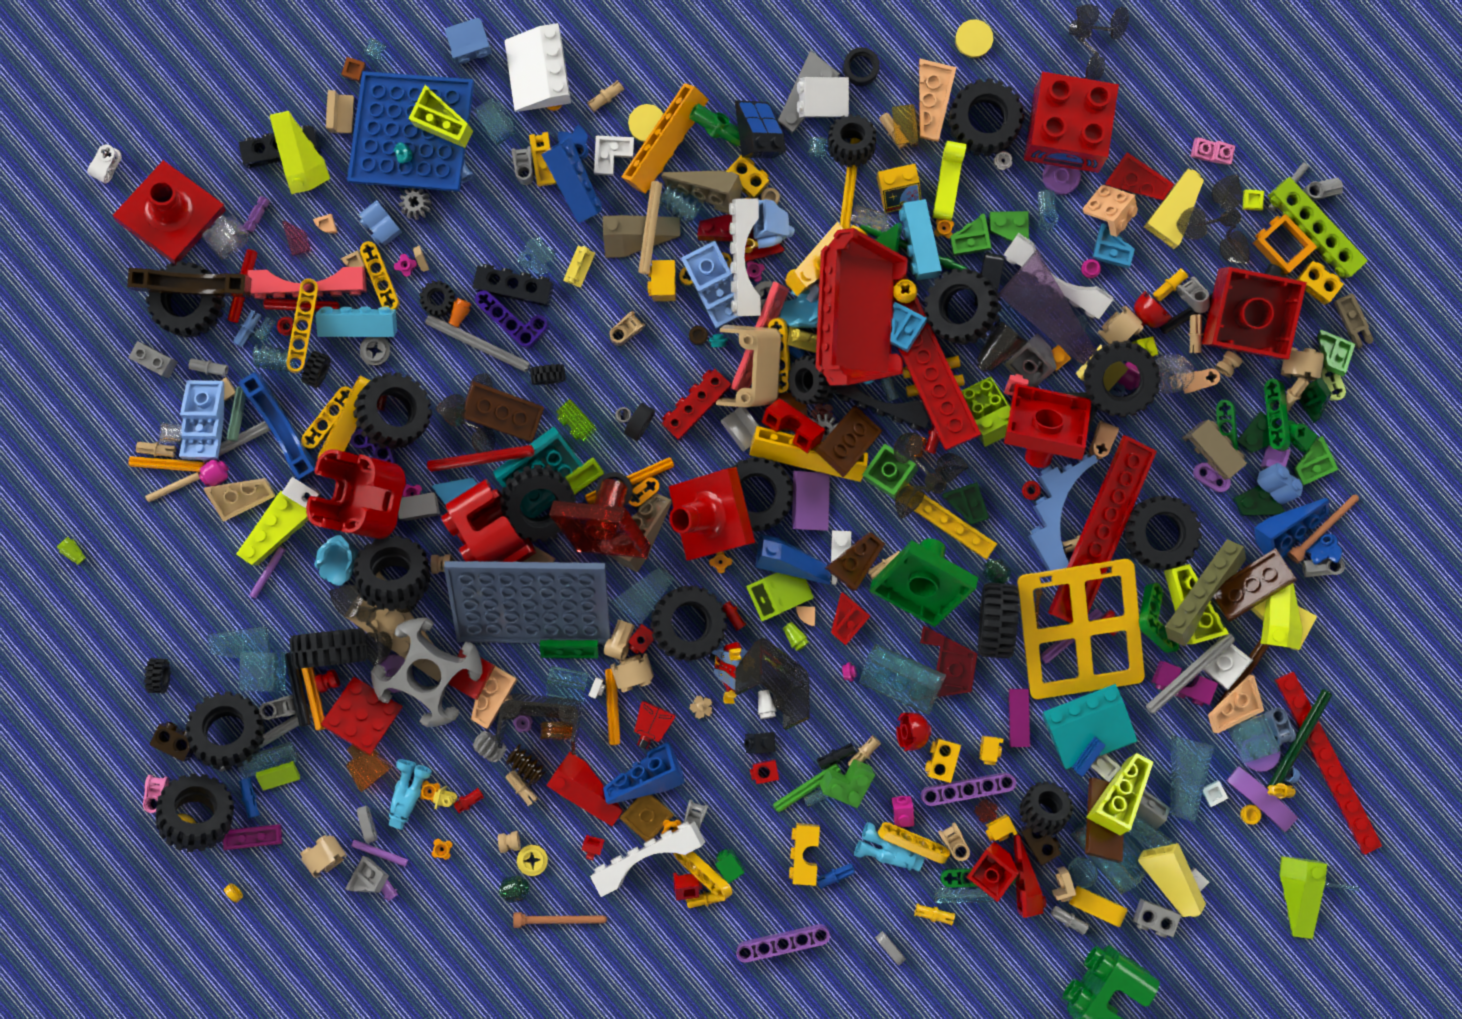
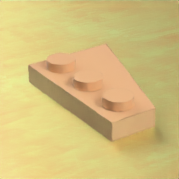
M495 666L478 700L475 699L471 720L489 729L518 679Z
M1249 674L1208 714L1214 733L1218 734L1264 711L1254 675Z

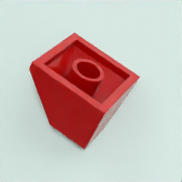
M994 841L982 854L967 878L998 902L1019 872L1010 853Z

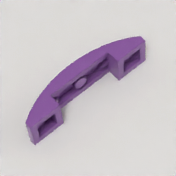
M1240 766L1227 778L1226 781L1249 799L1284 832L1297 820L1298 817L1276 796L1269 795L1267 793L1269 790Z

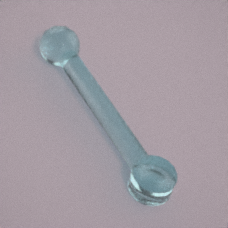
M1326 882L1324 888L1334 887L1359 891L1360 888L1358 886Z

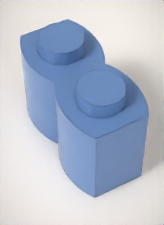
M377 200L359 213L362 218L360 223L366 230L368 228L372 230L373 234L371 236L377 244L382 243L386 246L402 233Z
M1276 463L1259 472L1258 484L1263 490L1270 493L1279 504L1283 505L1301 496L1303 489L1301 481L1290 475L1289 470L1281 464Z

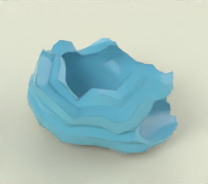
M806 290L793 300L784 302L780 318L787 322L788 327H817L819 300L810 303L806 299L810 293L809 290Z
M336 535L328 539L317 550L314 563L315 568L319 569L321 578L335 586H342L352 576L354 561L358 558V551L350 540L345 539L341 535Z

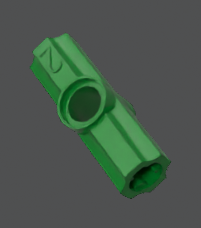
M696 104L693 107L689 119L703 126L711 137H721L736 147L740 146L738 127L730 123L726 115L720 112L715 114L700 104Z

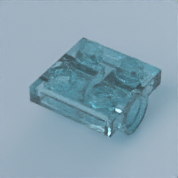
M1264 714L1253 716L1228 728V732L1243 764L1280 751V747Z

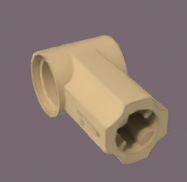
M618 620L611 639H608L605 644L604 654L623 661L627 657L629 651L628 641L635 625Z

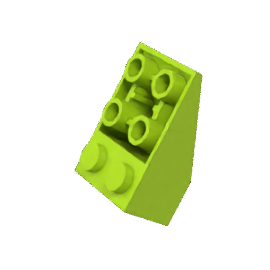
M990 376L961 390L981 432L979 438L983 445L986 447L1004 438L1010 406L993 378Z
M774 573L746 586L761 621L814 598L806 579L781 573Z

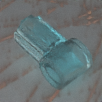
M1043 190L1037 193L1040 218L1038 224L1042 230L1050 231L1055 227L1059 216L1056 212L1054 191ZM1044 217H1050L1053 223L1045 222Z

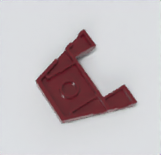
M923 626L920 643L940 646L934 686L914 683L911 700L916 701L972 692L978 653Z

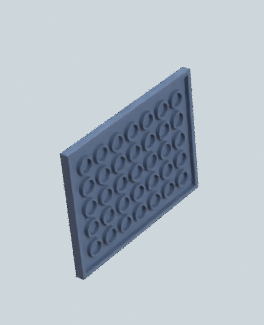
M445 561L444 563L457 642L540 643V640L551 639L598 640V644H606L608 639H611L605 563Z

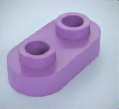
M1200 463L1193 470L1194 478L1215 492H1224L1231 485L1230 479L1224 480L1208 463ZM1201 469L1205 470V476L1200 475ZM1218 479L1222 481L1221 486H1218L1216 484V481Z

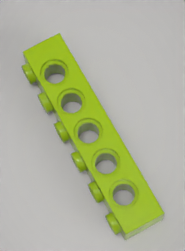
M1291 177L1283 180L1267 195L1270 198V203L1274 207L1279 208L1283 215L1286 214L1317 246L1315 250L1322 254L1321 257L1326 263L1331 264L1335 268L1334 271L1339 277L1344 279L1351 277L1368 261ZM1287 197L1293 200L1292 206L1287 203ZM1300 211L1306 214L1305 220L1300 217ZM1313 225L1318 227V234L1313 231ZM1326 239L1331 241V248L1326 245ZM1340 253L1345 257L1344 262L1339 259Z

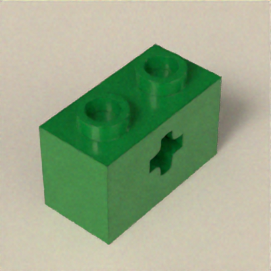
M725 848L717 854L715 866L728 884L745 873L743 864L732 848L728 851Z

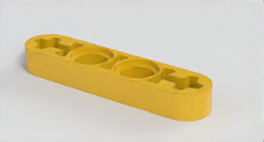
M364 242L360 247V253L382 307H390L386 305L388 300L385 294H388L392 301L395 300L392 303L393 307L390 309L397 310L400 305L399 299L379 249L373 242ZM368 246L374 248V250L371 251L374 258L378 256V259L371 260L370 255L368 253H365V251H367ZM375 263L381 265V270L378 273H373L371 270L372 265ZM385 280L388 282V288L383 291L379 290V282Z
M778 317L769 322L768 328H774L777 322L778 325L782 326L778 330L780 334H783L781 342L784 345L780 353V360L784 361L785 368L780 370L779 374L786 373V375L782 376V381L786 382V386L782 388L779 385L778 392L783 393L789 390L788 373L791 367L789 345H787V322L783 318Z
M344 386L335 393L303 434L301 442L304 447L315 449L321 444L331 431L336 419L341 415L339 413L343 406L335 401L337 399L341 401L344 397L342 393L351 392V388ZM345 398L342 403L345 404L346 400L348 402L349 399ZM333 405H337L340 409L339 413L335 416H332L329 412L330 407ZM321 420H325L328 424L327 429L324 431L318 429V423ZM313 429L316 432L322 434L320 437L318 435L314 437V444H307V437L309 436L312 438L315 434L314 432H312Z
M882 823L878 830V835L883 840L935 862L943 864L950 856V851L945 846L891 823Z
M693 851L686 855L674 853L678 862L720 900L724 901L732 895L730 885Z

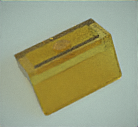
M915 104L892 107L895 144H910L911 147L918 146Z

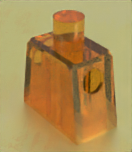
M353 745L347 749V752L353 759L346 764V767L361 792L393 768L376 750L369 756Z

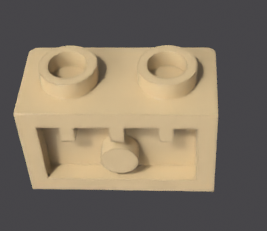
M1062 866L1057 868L1058 874H1055L1060 888L1052 890V893L1057 900L1065 902L1071 900L1072 896L1076 895L1069 871Z

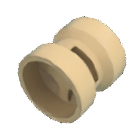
M1227 351L1223 355V360L1219 361L1215 368L1230 378L1234 374V369L1239 367L1243 361L1235 353Z
M446 554L441 557L439 555H431V573L445 572L444 563L445 561H453L452 555Z
M513 831L508 835L505 833L498 834L500 853H506L508 850H521L518 831Z

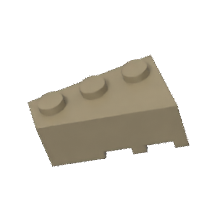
M1208 419L1194 426L1182 439L1185 442L1189 439L1196 446L1194 451L1198 454L1202 453L1208 460L1207 463L1224 480L1230 479L1247 464L1244 460L1245 456L1239 450H1235L1231 446L1232 441L1218 431L1219 427L1214 421Z

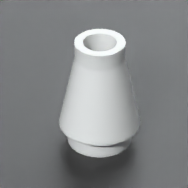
M769 690L759 691L758 715H760V719L776 717L775 712L777 711Z

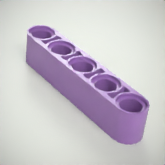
M998 773L925 787L921 791V799L926 805L935 806L1012 791L1016 786V780L1009 773ZM1005 777H1009L1011 780L1010 785L1007 787L1002 786V779ZM985 781H991L992 787L990 790H983V783ZM967 784L973 786L970 794H965L963 791L964 786ZM947 788H953L954 794L950 798L944 795ZM929 791L935 793V798L932 801L925 799V795Z
M817 924L743 941L737 946V958L741 962H751L821 946L829 941L830 933L825 925ZM817 931H825L826 936L823 939L817 938L815 936ZM801 934L807 936V941L804 943H799L796 940ZM780 939H786L789 942L784 948L779 947L777 943ZM760 944H768L769 950L766 952L760 951ZM748 948L751 952L748 956H742L740 950Z

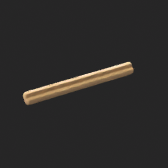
M652 181L638 269V272L644 275L650 273L662 183L658 181Z

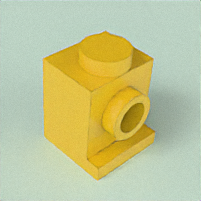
M982 736L979 759L984 760V764L995 765L997 758L1001 757L1002 747L999 746V743H1003L1004 739Z
M1006 814L986 824L988 830L985 833L990 842L993 840L1003 841L1009 837L1010 833L1013 835L1018 834L1009 816Z

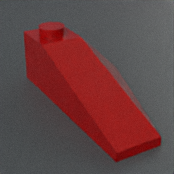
M571 751L546 785L610 826L614 825L623 811L618 803H606L603 790L604 785L591 770L586 761Z
M1013 835L1015 866L1019 872L1016 878L1017 912L1023 918L1043 914V908H1046V897L1042 894L1020 835Z

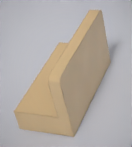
M328 90L326 129L330 133L351 134L353 132L354 96L339 95L335 90Z

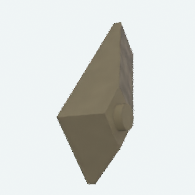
M722 170L663 172L661 175L667 188L685 196L693 195L698 199V202L704 204L706 201L714 205V209L719 212L729 214V204L732 203L733 199L741 198L742 184L739 175L734 172Z
M603 216L605 258H625L641 251L646 216ZM657 217L653 246L681 237L680 217Z
M655 493L639 507L637 513L631 518L627 517L622 526L618 529H613L609 533L600 549L621 565L638 572L651 551L672 500Z

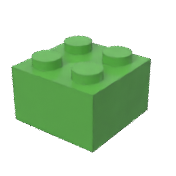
M884 443L862 475L865 481L897 501L918 471L916 463Z

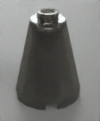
M1000 319L998 322L995 321L993 325L995 328L992 332L990 331L976 359L979 362L977 366L985 373L987 370L992 372L1027 343L1025 339Z

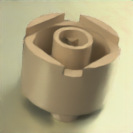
M1126 305L1121 308L1123 312L1120 314L1118 312L1114 313L1103 324L1102 328L1104 330L1098 331V334L1108 344H1112L1113 341H1129L1128 339L1133 334L1137 335L1144 328L1141 325L1142 321Z
M1292 347L1289 360L1283 359L1281 375L1291 378L1292 374L1297 379L1302 376L1307 378L1308 381H1315L1321 377L1324 354L1316 352L1315 349L1304 348V351H1298L1297 348Z
M640 654L625 658L623 661L620 660V665L618 666L615 663L610 666L617 688L621 689L622 692L633 689L632 686L638 684L640 686L648 685L654 677L647 654H644L643 658H641Z
M324 835L316 841L317 845L313 848L308 847L300 853L302 856L301 860L314 879L321 876L319 874L321 871L329 872L344 860L342 857H347V854L334 836Z

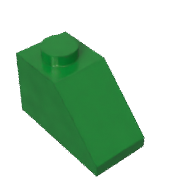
M901 222L895 224L875 240L898 253L902 232Z

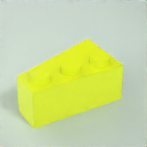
M424 86L408 119L415 127L465 148L473 130L467 122L445 104L429 87Z

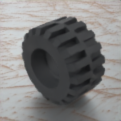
M848 114V117H845V115L841 116L840 120L836 119L834 124L830 126L828 151L830 156L834 157L833 160L835 162L839 161L842 166L846 164L848 167H852V165L859 167L861 163L864 165L867 163V160H871L875 152L876 129L873 128L872 122H868L867 118H860L861 115L853 116ZM847 138H857L861 142L850 144L844 140Z
M816 356L797 358L795 363H792L791 370L788 373L789 391H792V397H796V401L801 402V404L827 403L829 399L834 397L833 393L837 392L836 386H831L824 374L815 367Z
M1044 781L1043 784L1038 782L1030 787L1020 803L1019 808L1021 809L1019 814L1023 816L1021 820L1026 822V827L1028 829L1032 828L1034 833L1039 832L1042 836H1045L1046 833L1048 836H1052L1054 833L1057 834L1063 829L1073 814L1072 799L1068 798L1069 794L1064 792L1061 786L1057 787L1053 782L1051 784L1047 781ZM1039 804L1048 806L1053 814L1044 811Z

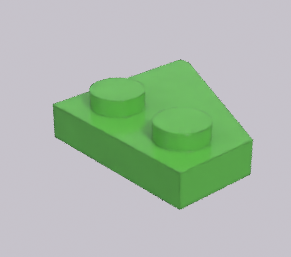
M1028 211L989 213L991 233L1002 236L1009 242H1012L1018 233L1029 239Z
M981 214L975 221L968 223L962 230L950 236L953 257L991 250L985 214Z
M1320 330L1317 338L1321 353L1324 354V367L1326 370L1343 377L1347 372L1355 343Z
M1321 436L1316 439L1309 451L1304 454L1293 469L1302 485H1306L1338 470V467L1324 437Z

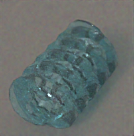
M670 184L661 197L660 206L666 205L667 211L673 209L672 214L676 215L679 213L678 218L681 220L685 217V223L688 224L697 217L703 205L696 208V200L690 204V196L683 199L684 192L677 195L678 188L676 187L671 191L672 184Z
M256 344L253 350L254 366L256 368L262 366L263 369L270 368L271 370L277 368L278 371L285 370V372H290L287 368L289 349L285 348L282 353L281 347H278L275 352L273 346L266 350V345L263 344L261 349H259L258 344ZM293 359L290 362V366L292 368L295 365L296 359Z

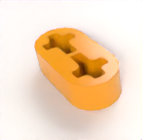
M649 477L633 489V493L638 495L643 492V495L640 496L639 503L636 501L632 502L633 497H631L629 504L639 507L659 491L660 485L658 480ZM647 482L656 483L654 491L651 489L647 492L643 491L648 487Z

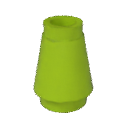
M67 537L57 546L59 553L77 565L86 559V556L74 539L71 540Z
M792 622L782 628L792 649L799 651L809 643L808 637Z

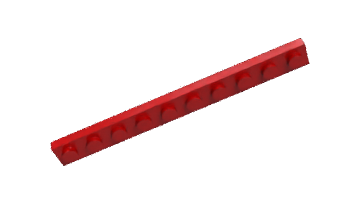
M1291 671L1275 679V682L1300 729L1312 707L1295 673ZM1318 720L1306 743L1362 854H1367L1381 847L1382 844Z

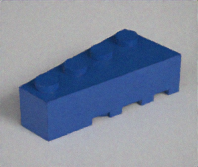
M571 137L552 146L541 154L578 223L598 214L602 210L601 201L595 194Z

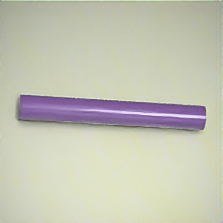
M278 547L249 594L251 597L257 598L286 551L285 548Z
M355 839L352 842L351 847L404 867L408 863V859Z

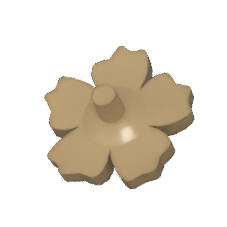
M700 695L694 699L695 703L690 704L689 709L693 713L696 712L695 717L698 719L704 718L705 714L707 716L712 714V707H710L712 704L711 699L705 697L703 700Z

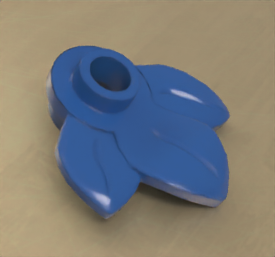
M577 125L573 134L563 131L558 132L559 143L571 137L576 150H583L582 154L579 155L581 161L588 156L589 150L586 145L588 136L581 126Z
M1333 534L1322 535L1305 552L1311 554L1314 565L1327 558L1338 563L1342 557V549L1338 546L1337 537Z

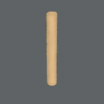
M196 472L145 497L148 502L154 501L199 480L200 473Z

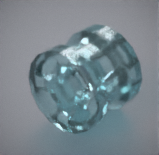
M369 38L368 46L364 48L363 53L380 61L382 58L381 53L385 51L386 45L376 39Z
M821 137L809 138L810 149H808V155L825 157L827 154L825 146L828 140Z

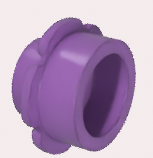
M525 713L519 714L513 722L518 732L529 731L533 723L532 718Z

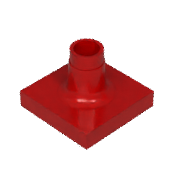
M163 160L113 214V217L118 224L174 265H177L176 263L185 257L226 209L223 203Z
M1015 383L1004 444L1026 448V462L1037 468L1049 466L1054 454L1082 460L1086 448L1091 400Z
M737 467L726 468L668 486L674 507L670 513V525L675 532L680 533L687 561L755 543Z

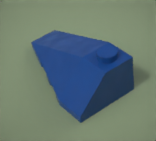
M1323 498L1269 517L1254 527L1255 542L1265 555L1276 548L1283 559L1287 557V553L1291 550L1290 548L1296 542L1301 543L1304 540L1303 536L1309 529L1313 530L1329 514V499Z
M764 534L759 535L756 568L830 584L831 573L825 569L826 563L780 538Z
M666 742L651 749L646 753L647 756L639 763L637 761L633 763V768L625 774L621 773L603 787L606 803L612 804L668 791L685 783L681 766L670 743Z

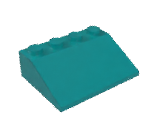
M552 427L529 444L534 447V456L508 460L494 470L493 474L501 486L506 487L508 478L513 479V473L516 471L521 473L524 471L523 468L527 466L533 469L534 465H540L541 468H544L549 464L553 471L557 470L565 477L569 473H573L572 471L578 467L583 466V464L558 430ZM547 489L532 490L523 497L520 509L525 516L535 518L556 502L555 495Z
M1116 684L1044 711L1042 714L1044 723L1065 770L1075 764L1094 736L1105 744V748L1098 757L1138 742Z

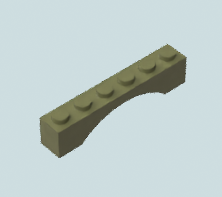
M1228 539L1225 541L1166 624L1165 628L1168 639L1186 646L1195 633L1198 623L1216 591L1227 579L1235 575L1245 562L1244 546Z

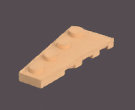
M919 59L920 138L939 141L957 67Z

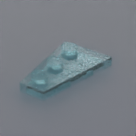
M658 567L613 599L611 603L642 624L675 577L661 567Z

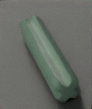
M241 386L236 388L227 439L233 442L238 441L246 402V394Z

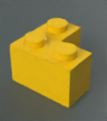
M652 260V266H650V273L648 274L651 277V281H648L649 296H652L653 302L676 301L675 260Z

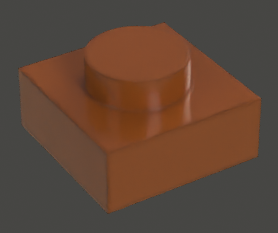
M347 57L341 73L342 77L361 82L362 71L365 70L366 63Z

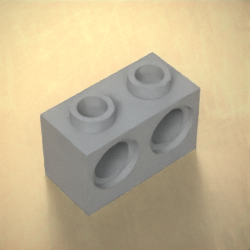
M137 341L128 357L166 378L171 376L178 363L174 359Z
M1140 898L1133 921L1137 923L1138 928L1148 931L1149 928L1156 931V935L1166 938L1167 935L1174 937L1181 915L1173 910ZM1150 911V919L1143 920L1144 913ZM1168 918L1169 925L1163 928L1161 922Z

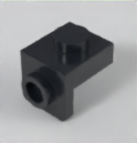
M775 733L745 734L744 746L746 753L775 752Z

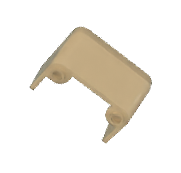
M736 325L722 326L720 332L739 333V344L741 347L747 350H754L752 388L740 389L736 394V398L721 397L716 401V405L734 407L771 405L778 398L781 353L780 332L775 328Z

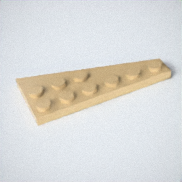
M380 571L376 574V577L386 580ZM359 594L344 617L406 659L411 639L409 635L399 638L394 633L397 625L415 619L407 607L402 610L397 608L395 611L377 609L376 605L372 607L367 604V601H363ZM421 630L422 635L432 643L426 632ZM428 659L414 661V666L437 682L441 680V671L433 661Z

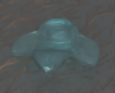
M536 237L526 243L525 250L521 251L518 256V262L522 267L530 268L535 274H547L549 270L546 263L554 258L555 251L549 247L542 246V239ZM525 256H530L531 261H526Z

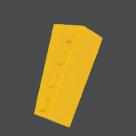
M838 222L786 280L796 296L808 290L814 283H819L821 250L825 245L828 246L837 230L843 229Z

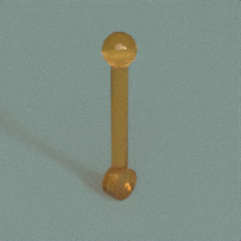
M1041 589L1035 590V616L1037 628L1039 627L1038 615L1040 596L1043 594V591Z

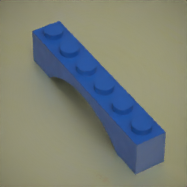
M254 372L239 381L238 383L246 396L261 414L277 439L287 463L296 478L305 481L315 475L316 464L306 447L303 446L300 437L262 375Z

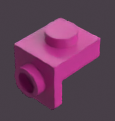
M911 796L892 798L894 825L898 827L914 826V810Z

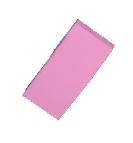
M1197 137L1194 139L1191 157L1231 165L1235 146L1221 141L1212 142Z

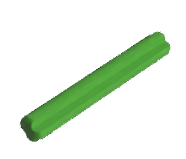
M836 763L828 767L838 773L841 772ZM827 769L773 804L775 810L778 813L818 788Z

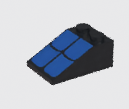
M736 100L735 108L742 158H775L786 153L784 133L769 103Z

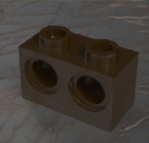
M169 721L159 724L149 745L183 762L190 760L193 751L186 737L187 730L177 729L178 725ZM165 731L170 734L169 741H166L163 737ZM182 740L187 742L186 749H183L180 745Z
M1024 826L1019 829L1041 866L1062 854L1059 850L1061 845L1056 837L1052 838L1047 833L1045 836L1033 837L1032 828L1028 829ZM1050 844L1051 851L1044 854L1042 852L1043 846Z

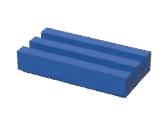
M1094 736L1072 766L1076 773L1083 777L1105 748V744Z

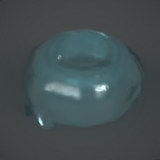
M1083 856L1076 857L1068 864L1072 883L1077 884L1081 888H1087L1097 881V866L1091 859Z

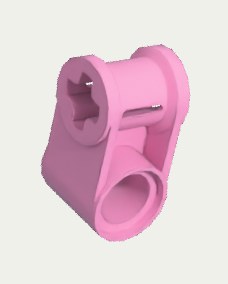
M153 775L147 776L143 808L146 812H156L151 802L153 799L158 800L163 788L168 787L169 777L157 778L153 777Z

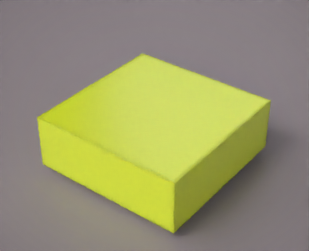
M1244 190L1242 210L1262 211L1264 191Z

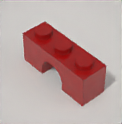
M780 398L766 408L762 423L775 432L783 428L793 430L796 434L792 443L807 454L821 443L825 432L823 427Z

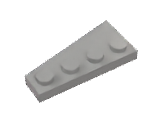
M811 50L778 119V123L792 134L806 118L799 117L797 112V102L799 101L797 83L799 78L840 76L839 72Z

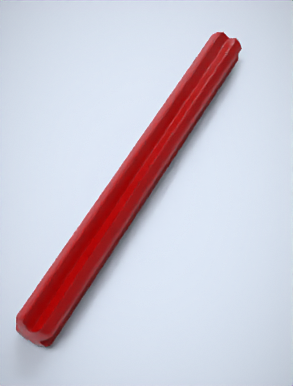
M532 445L430 460L427 462V469L433 472L534 456L535 450Z

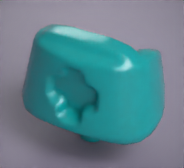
M398 143L394 148L398 162H410L412 160L411 149L404 143Z

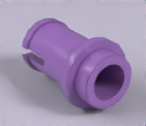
M387 879L381 891L385 896L384 899L390 901L398 894L396 892L397 889H394Z

